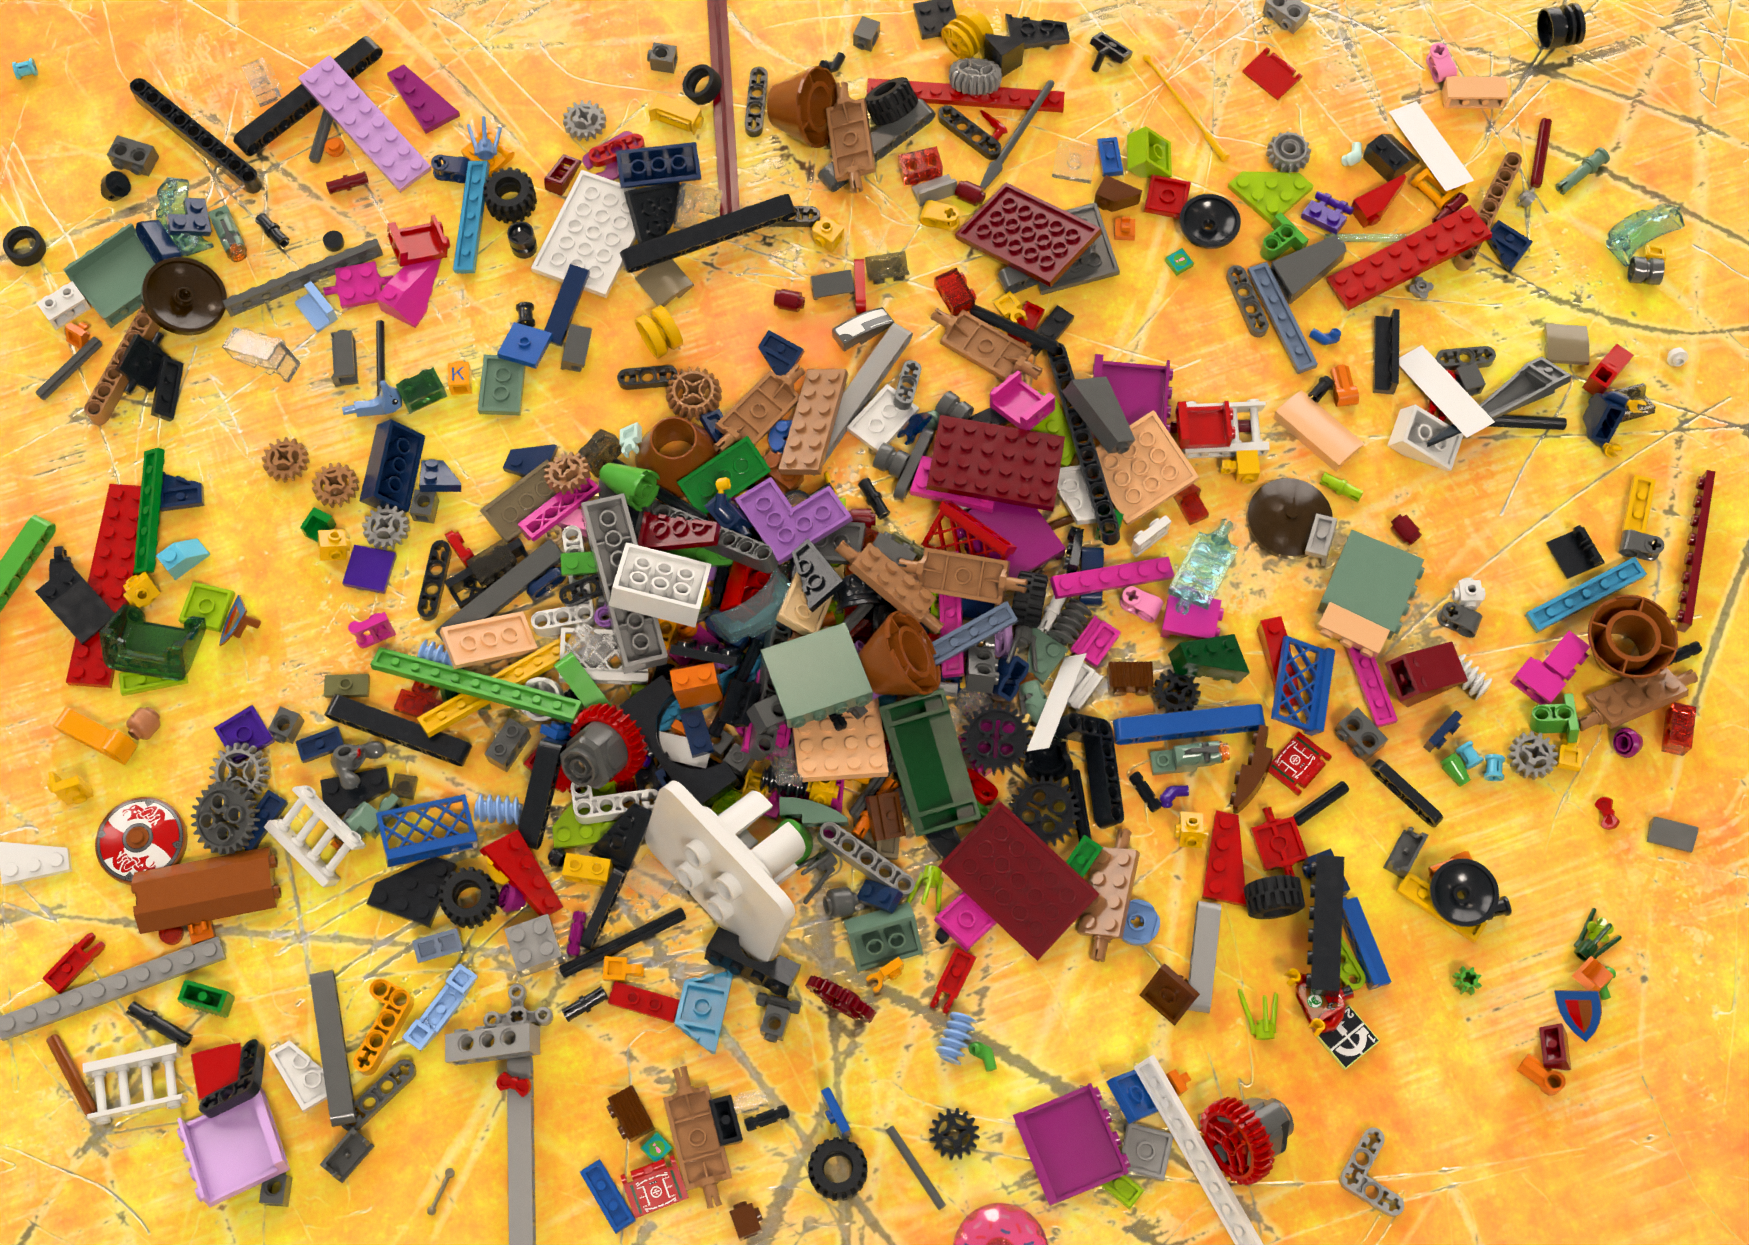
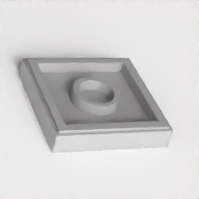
M1127 1123L1121 1155L1126 1153L1131 1165V1167L1127 1168L1128 1172L1163 1182L1174 1138L1172 1134L1134 1123Z

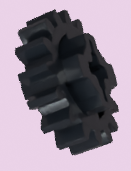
M1170 669L1167 671V676L1161 673L1159 676L1160 680H1155L1154 685L1156 687H1153L1152 690L1153 694H1157L1154 696L1153 701L1160 702L1158 709L1165 707V713H1169V711L1183 712L1186 709L1193 711V705L1198 704V697L1201 695V691L1197 690L1200 684L1193 683L1195 677L1191 676L1189 678L1186 675L1175 674ZM1168 683V688H1165V690L1162 691V687L1164 686V684ZM1191 694L1190 699L1185 702V697Z
M948 1108L945 1116L940 1112L938 1113L939 1121L932 1120L935 1128H930L929 1133L934 1136L929 1139V1142L936 1143L933 1150L938 1151L940 1149V1157L943 1158L948 1154L949 1160L952 1161L954 1155H957L958 1159L962 1160L963 1153L967 1156L971 1155L969 1148H977L973 1140L980 1139L979 1135L974 1134V1132L979 1130V1126L972 1125L975 1118L968 1119L967 1111L961 1115L959 1114V1108H956L955 1113H951ZM955 1119L961 1120L966 1125L961 1126L960 1124L956 1123ZM946 1121L947 1127L945 1131L938 1133L940 1126ZM951 1129H955L956 1133L960 1132L956 1140H954L953 1136H947L951 1133ZM970 1135L968 1143L962 1148L963 1138ZM942 1143L950 1144L953 1150L946 1148Z

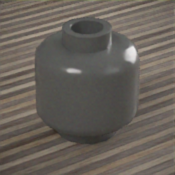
M847 886L830 889L827 891L826 896L823 897L824 910L833 918L852 915L855 911V906L858 905L856 893H852L851 889Z

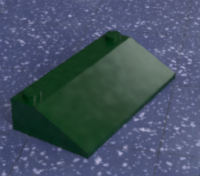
M944 689L935 690L929 695H918L879 707L916 837L982 820Z

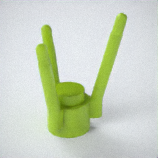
M926 865L924 872H920L915 887L905 903H911L922 883L926 887L921 904L925 905L930 888H935L937 885L936 912L939 913L941 911L942 884L944 881L941 877L942 870L933 865Z
M1239 989L1238 994L1250 1025L1251 1035L1256 1034V1040L1274 1039V1033H1277L1278 993H1274L1271 1020L1268 1019L1267 996L1263 995V1020H1257V1025H1255L1244 994Z

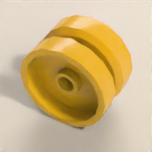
M662 305L651 310V318L643 314L635 319V325L642 340L651 354L657 359L668 353L667 346L675 350L684 344L676 323Z

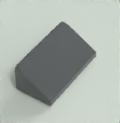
M1653 817L1649 821L1647 842L1692 853L1699 827Z

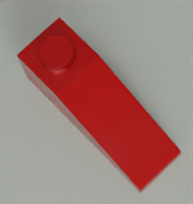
M1405 174L1353 200L1351 207L1354 208L1352 214L1363 228L1369 225L1374 226L1381 220L1403 188L1407 178Z

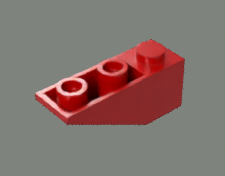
M1616 344L1590 374L1582 388L1593 396L1596 393L1603 394L1629 363L1634 354Z

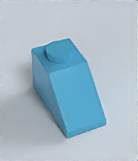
M196 538L172 543L157 554L156 557L174 580H177L210 556V553Z

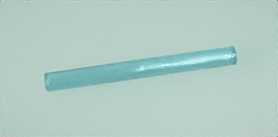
M1324 234V239L1329 238L1335 234ZM1337 234L1343 242H1397L1407 237L1406 234Z

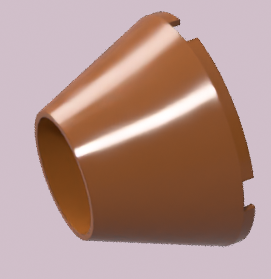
M812 66L773 85L767 99V113L770 123L775 128L813 148H821L827 145L830 141L826 108L834 106L838 99L835 87L836 82L832 73L827 68Z
M668 417L659 421L644 435L642 442L638 445L639 453L635 456V463L638 468L656 472L660 477V480L657 479L658 485L679 498H683L686 496L677 485V482L719 455V453L713 448L714 441L705 428L681 417ZM672 441H684L692 445V448L686 454L679 457H667L659 453L664 445Z
M1619 595L1603 602L1593 613L1588 625L1589 645L1596 663L1606 673L1631 679L1649 678L1662 672L1676 655L1678 634L1675 624L1671 623L1666 615L1667 612L1654 601L1638 595ZM1611 634H1620L1631 639L1638 648L1639 656H1629L1621 652L1613 643Z
M901 610L891 613L858 653L872 691L878 695H929L939 688L941 670L940 666L935 664L933 655L937 653L928 634L921 624L909 613L904 615Z

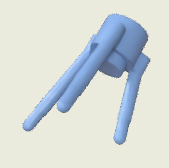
M482 116V139L477 144L471 125L467 124L475 156L482 160H490L494 155H497V146L502 128L498 127L493 144L491 140L487 139L486 117Z

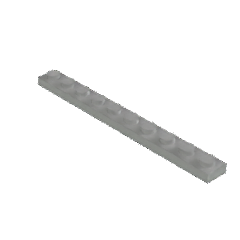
M219 936L2 1015L0 1016V1040L6 1041L225 960L227 958L221 938Z

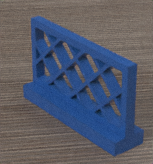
M1289 636L1283 637L1271 719L1305 730L1304 734L1310 736L1324 732L1335 656L1334 649L1329 647L1322 649ZM1289 644L1294 645L1299 654L1293 657L1289 651ZM1308 651L1316 653L1315 662L1312 664L1306 655ZM1300 656L1306 665V668L1300 670L1295 662V659ZM1290 663L1296 673L1291 677L1286 672V665ZM1307 670L1312 675V682L1308 684L1302 674ZM1298 677L1303 685V688L1297 690L1292 682V679ZM1286 683L1293 693L1289 697H1286L1283 692V685ZM1306 690L1309 696V703L1307 704L1304 703L1299 694ZM1295 697L1301 707L1294 711L1288 701ZM1282 704L1285 705L1290 714L1287 717L1279 715L1280 705ZM1303 711L1306 716V724L1302 723L1297 716V713Z
M465 794L376 813L387 868L477 848L478 839L474 831ZM462 802L463 810L459 815L449 810L453 803ZM436 807L442 810L437 820L426 814L430 808ZM415 812L420 817L415 824H412L404 819L407 813ZM445 813L456 818L451 827L440 822ZM393 817L398 821L390 829L383 825L382 818ZM423 818L434 823L429 832L418 827ZM461 821L468 825L469 832L460 834L453 829ZM401 822L412 828L406 837L395 832ZM437 826L448 831L443 838L431 835ZM414 831L425 836L422 842L414 843L409 838ZM392 835L403 841L399 847L389 849L388 841Z

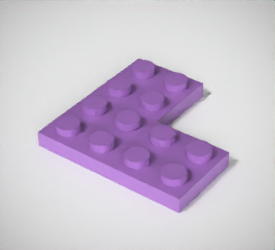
M772 477L735 498L737 505L752 524L764 544L772 548L779 565L792 558V552L808 538L815 544L853 521L852 516L830 486L792 507Z

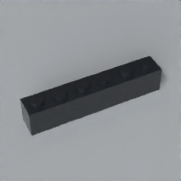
M1317 855L1316 862H1311V876H1315V884L1310 885V898H1314V906L1309 908V920H1313V928L1308 930V942H1313L1312 951L1307 953V965H1312L1311 974L1307 973L1306 987L1311 988L1310 995L1339 997L1345 860L1343 856Z

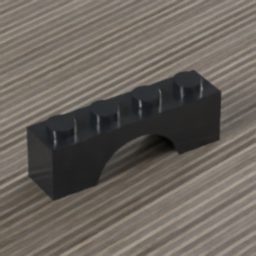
M721 927L717 928L706 947L704 958L714 966L725 968L733 975L742 976L751 983L761 985L772 993L786 998L798 978L801 967L800 964L781 955L768 962L754 961L742 952L739 945V936Z

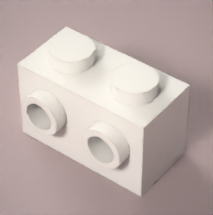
M73 281L63 285L59 290L37 302V305L55 330L91 309Z

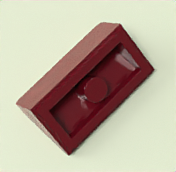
M1563 1024L1539 1027L1544 1068L1571 1070L1568 1037Z

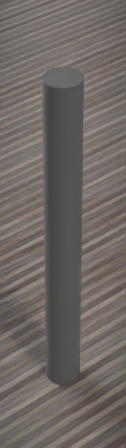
M889 1127L886 1130L887 1134L937 1209L941 1210L946 1206L945 1202L895 1127Z

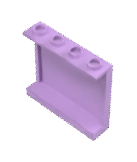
M262 1087L259 1093L252 1099L213 1118L202 1115L187 1123L181 1117L177 1119L180 1127L177 1129L180 1140L185 1143L183 1153L186 1160L191 1163L189 1173L192 1180L197 1183V1188H195L196 1196L200 1202L204 1201L209 1208L290 1170L266 1093Z

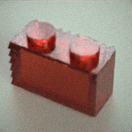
M957 268L934 277V286L952 316H958L962 309L966 312L970 311L977 299L974 290L967 287L965 275L963 272L959 273Z

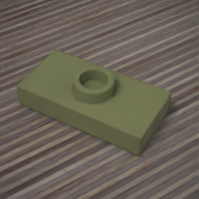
M369 674L325 675V698H332L334 694L346 698L369 697Z

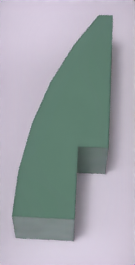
M779 797L781 819H802L804 827H821L827 822H833L839 826H849L846 816L823 804L794 797Z

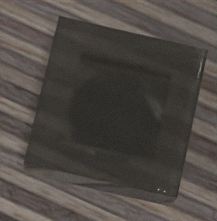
M395 773L390 795L393 793L399 798L414 800L418 777Z

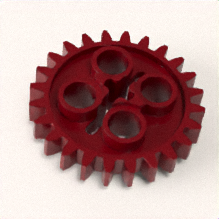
M811 975L805 985L810 992L822 999L821 1002L834 1010H839L838 1012L854 1020L858 1019L870 1023L876 1014L875 1010L867 1005L866 1002L860 1000L857 994L847 988L843 989V986H839L831 980Z

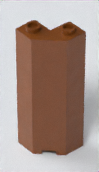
M264 847L134 873L131 891L136 896V906H133V912L139 933L144 934L200 923L201 921H210L277 908L278 899L282 895L280 885H276L274 880V871L278 867L276 854L272 855L270 847Z

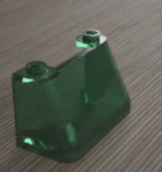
M123 604L99 632L103 661L107 667L113 670L181 681L189 673L205 634V618L191 616L184 622V628L146 622L145 615L141 609L136 606Z

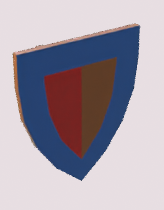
M241 595L237 596L228 614L219 646L225 644L232 636L240 638L247 625L258 629L261 624L260 620L246 615L247 609Z
M1555 990L1556 1002L1564 1021L1577 1036L1587 1042L1596 1032L1601 1020L1602 1005L1599 990Z

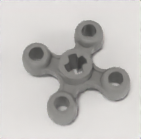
M514 984L508 990V996L512 1002L511 1009L504 1014L490 1011L485 1014L483 1019L484 1025L489 1028H495L496 1024L499 1023L517 1025V1021L514 1019L516 1015L521 1016L523 1020L531 1021V1024L547 1026L553 1021V1013L547 1007H539L535 1011L526 1010L524 1000L527 997V991L523 985ZM516 991H521L519 996H514ZM542 1014H547L545 1019H540ZM496 1018L495 1023L490 1024V1020ZM515 1035L512 1038V1043L515 1041Z

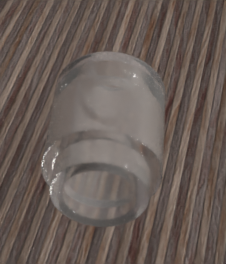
M760 1088L739 1092L737 1096H733L736 1115L742 1114L746 1116L764 1112V1107L768 1106L766 1092L761 1093Z

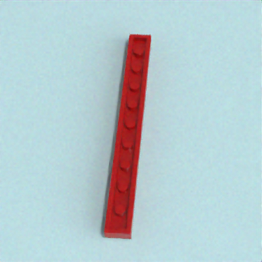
M868 78L866 96L874 88L890 79ZM909 81L917 98L923 99L929 104L1029 110L1041 90L999 87L997 91H993L991 94H979L978 96L976 94H963L962 91L958 92L948 83ZM1050 91L1038 111L1063 113L1065 92Z

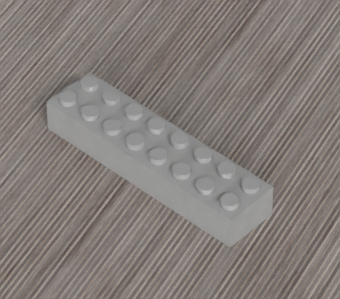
M624 493L581 503L585 528L624 674L667 664L668 655L658 618L609 606L612 587L625 544L627 542L638 545Z

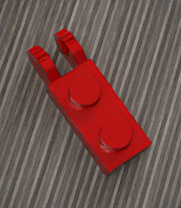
M93 933L87 934L78 944H74L43 976L42 979L58 994H62L94 961L93 959L98 957L104 950L106 945L100 941L88 953L84 951L96 939V935Z
M957 947L955 948L936 987L937 991L930 1003L931 1007L935 1008L938 1005L939 998L943 992L950 996L943 1007V1013H949L954 1000L958 998L976 961V956Z

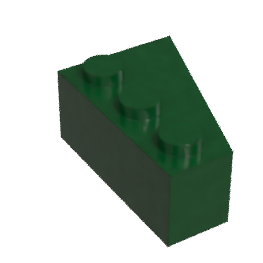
M1235 634L1182 642L1168 653L1175 674L1198 678L1205 676L1211 677L1216 681L1223 679L1238 684L1250 673Z

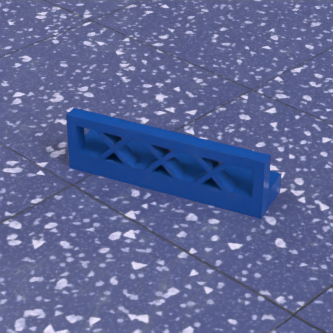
M1344 897L1342 925L1354 956L1365 974V983L1368 991L1390 984L1392 981L1358 897L1348 900Z

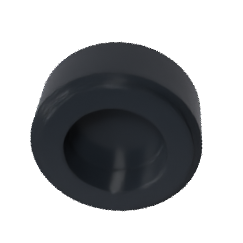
M329 231L323 237L325 248L331 252L339 251L344 246V238L338 231Z

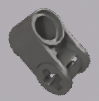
M1624 530L1622 532L1619 553L1623 556L1654 561L1664 549V541L1658 536L1640 533L1635 530Z
M1455 602L1446 603L1437 614V621L1441 626L1468 638L1475 637L1482 620V615L1479 612L1465 608Z

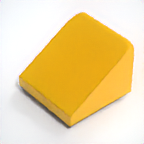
M1646 244L1643 257L1647 261L1649 258H1662L1665 264L1666 250L1665 248Z

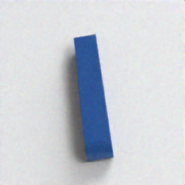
M1261 704L1124 717L1112 721L1115 744L1117 745L1253 732L1259 730V725L1266 726Z

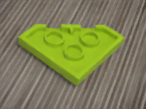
M1242 171L1228 183L1227 188L1272 225L1277 214L1281 212L1284 215L1312 191L1314 185L1300 173Z
M1038 390V392H1039L1041 395H1043V396L1046 395L1045 393H1043V392H1041V391ZM1055 398V410L1030 431L1065 436L1061 468L1069 467L1076 453L1058 400Z
M615 781L608 782L599 789L591 787L593 797L617 794ZM584 787L579 794L585 793L587 788ZM572 802L552 826L554 848L559 849L563 847L564 849L595 845L617 820L581 824L575 818ZM606 804L602 806L601 810L609 812L613 807ZM581 808L578 813L587 815L590 809Z

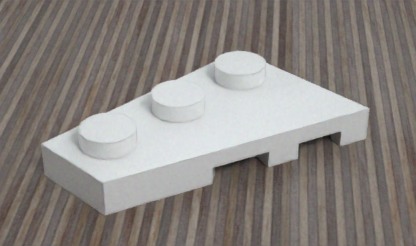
M1080 466L1060 468L1057 493L1077 525L1096 523Z
M0 842L2 885L9 886L72 872L70 850L64 847Z
M287 1041L268 1053L303 1113L327 1099L323 1068L311 1060L308 1055L292 1042Z

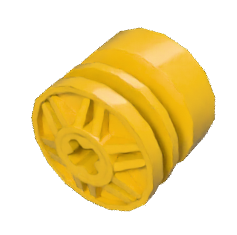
M973 7L963 9L956 16V19L951 20L941 31L945 45L956 57L962 60L964 58H972L979 52V49L984 47L985 34H994L987 18Z

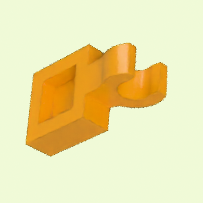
M605 956L602 979L604 981L626 982L627 975L644 977L645 968L640 964H628L629 959L627 957Z
M897 957L880 968V971L867 976V983L871 980L878 982V985L872 991L874 993L879 992L882 989L883 981L889 978L891 981L898 978L904 969L903 962Z

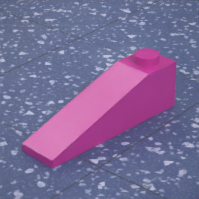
M442 259L404 266L385 285L376 298L380 310L416 328L427 312L429 297L432 295L433 283L437 277Z

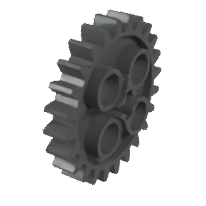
M232 781L216 782L215 785H208V790L201 791L203 797H196L199 805L192 806L196 810V814H191L190 817L196 818V822H193L191 826H197V830L193 834L200 835L197 842L205 843L204 849H211V853H219L220 855L234 854L235 851H242V846H249L247 839L255 838L251 832L252 830L259 829L254 825V822L260 821L259 818L255 817V814L260 812V810L254 809L253 806L256 805L257 801L250 800L253 793H246L247 787H240V783H232Z

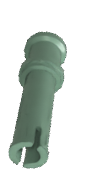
M1598 147L1594 154L1582 160V165L1556 184V190L1560 191L1563 189L1560 194L1564 195L1588 174L1597 172L1598 167L1610 161L1608 152L1604 148Z

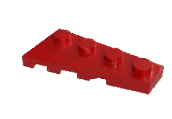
M1216 810L1201 898L1246 907L1243 890L1245 887L1239 815Z
M518 829L479 850L483 856H488L498 872L501 871L509 879L508 883L522 893L523 899L539 916L546 914L550 916L563 908Z

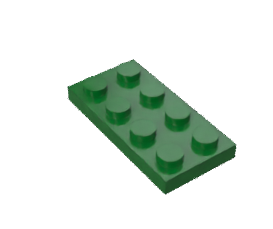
M746 436L679 480L677 485L690 504L707 515L710 512L705 508V505L718 493L716 487L717 479L724 477L730 479L731 489L724 490V494H727V497L731 499L770 473L771 469L750 438Z

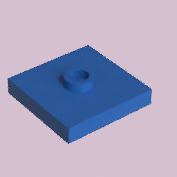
M514 322L497 353L498 358L537 369L553 335L550 332Z
M1135 1070L1106 1081L1129 1124L1159 1112Z
M827 1087L821 1090L822 1100L827 1108L825 1114L830 1124H835L842 1139L849 1138L851 1135L850 1127L831 1089Z

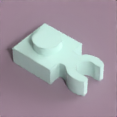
M636 422L620 429L619 444L622 447L621 452L626 458H629V453L632 450L638 454L639 447L637 444L642 442V427Z

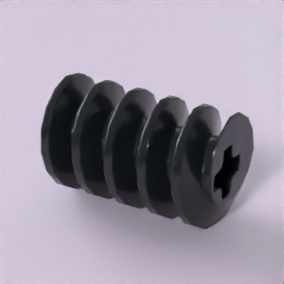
M770 764L767 770L766 766L764 767L759 788L762 791L765 786H768V793H771L776 788L777 795H780L785 790L786 797H789L791 792H794V798H798L802 794L804 799L808 782H798L797 771L793 776L791 769H787L783 774L782 767L779 766L774 771V765Z

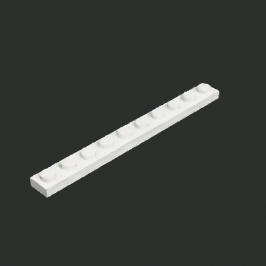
M1152 1055L1134 1066L1133 1068L1234 1244L1264 1245L1156 1057Z

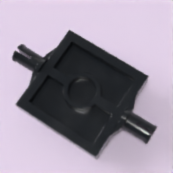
M156 332L152 341L146 340L139 334H135L115 370L124 375L129 381L123 390L127 395L131 396L136 386L141 387L148 393L153 392L157 382L161 359L164 356L171 359L159 347L164 337L162 333Z

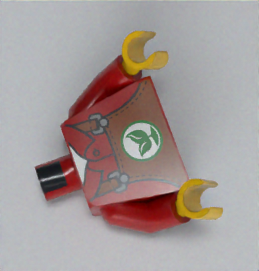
M1295 968L1288 970L1284 974L1291 977L1287 981V985L1297 984L1295 986V996L1309 1023L1308 1028L1311 1027L1313 1035L1318 1037L1321 1033L1335 1031L1344 1018L1346 1009L1344 1001L1354 998L1350 985L1348 984L1340 988L1339 997L1310 995L1311 988L1306 987L1307 974H1302Z

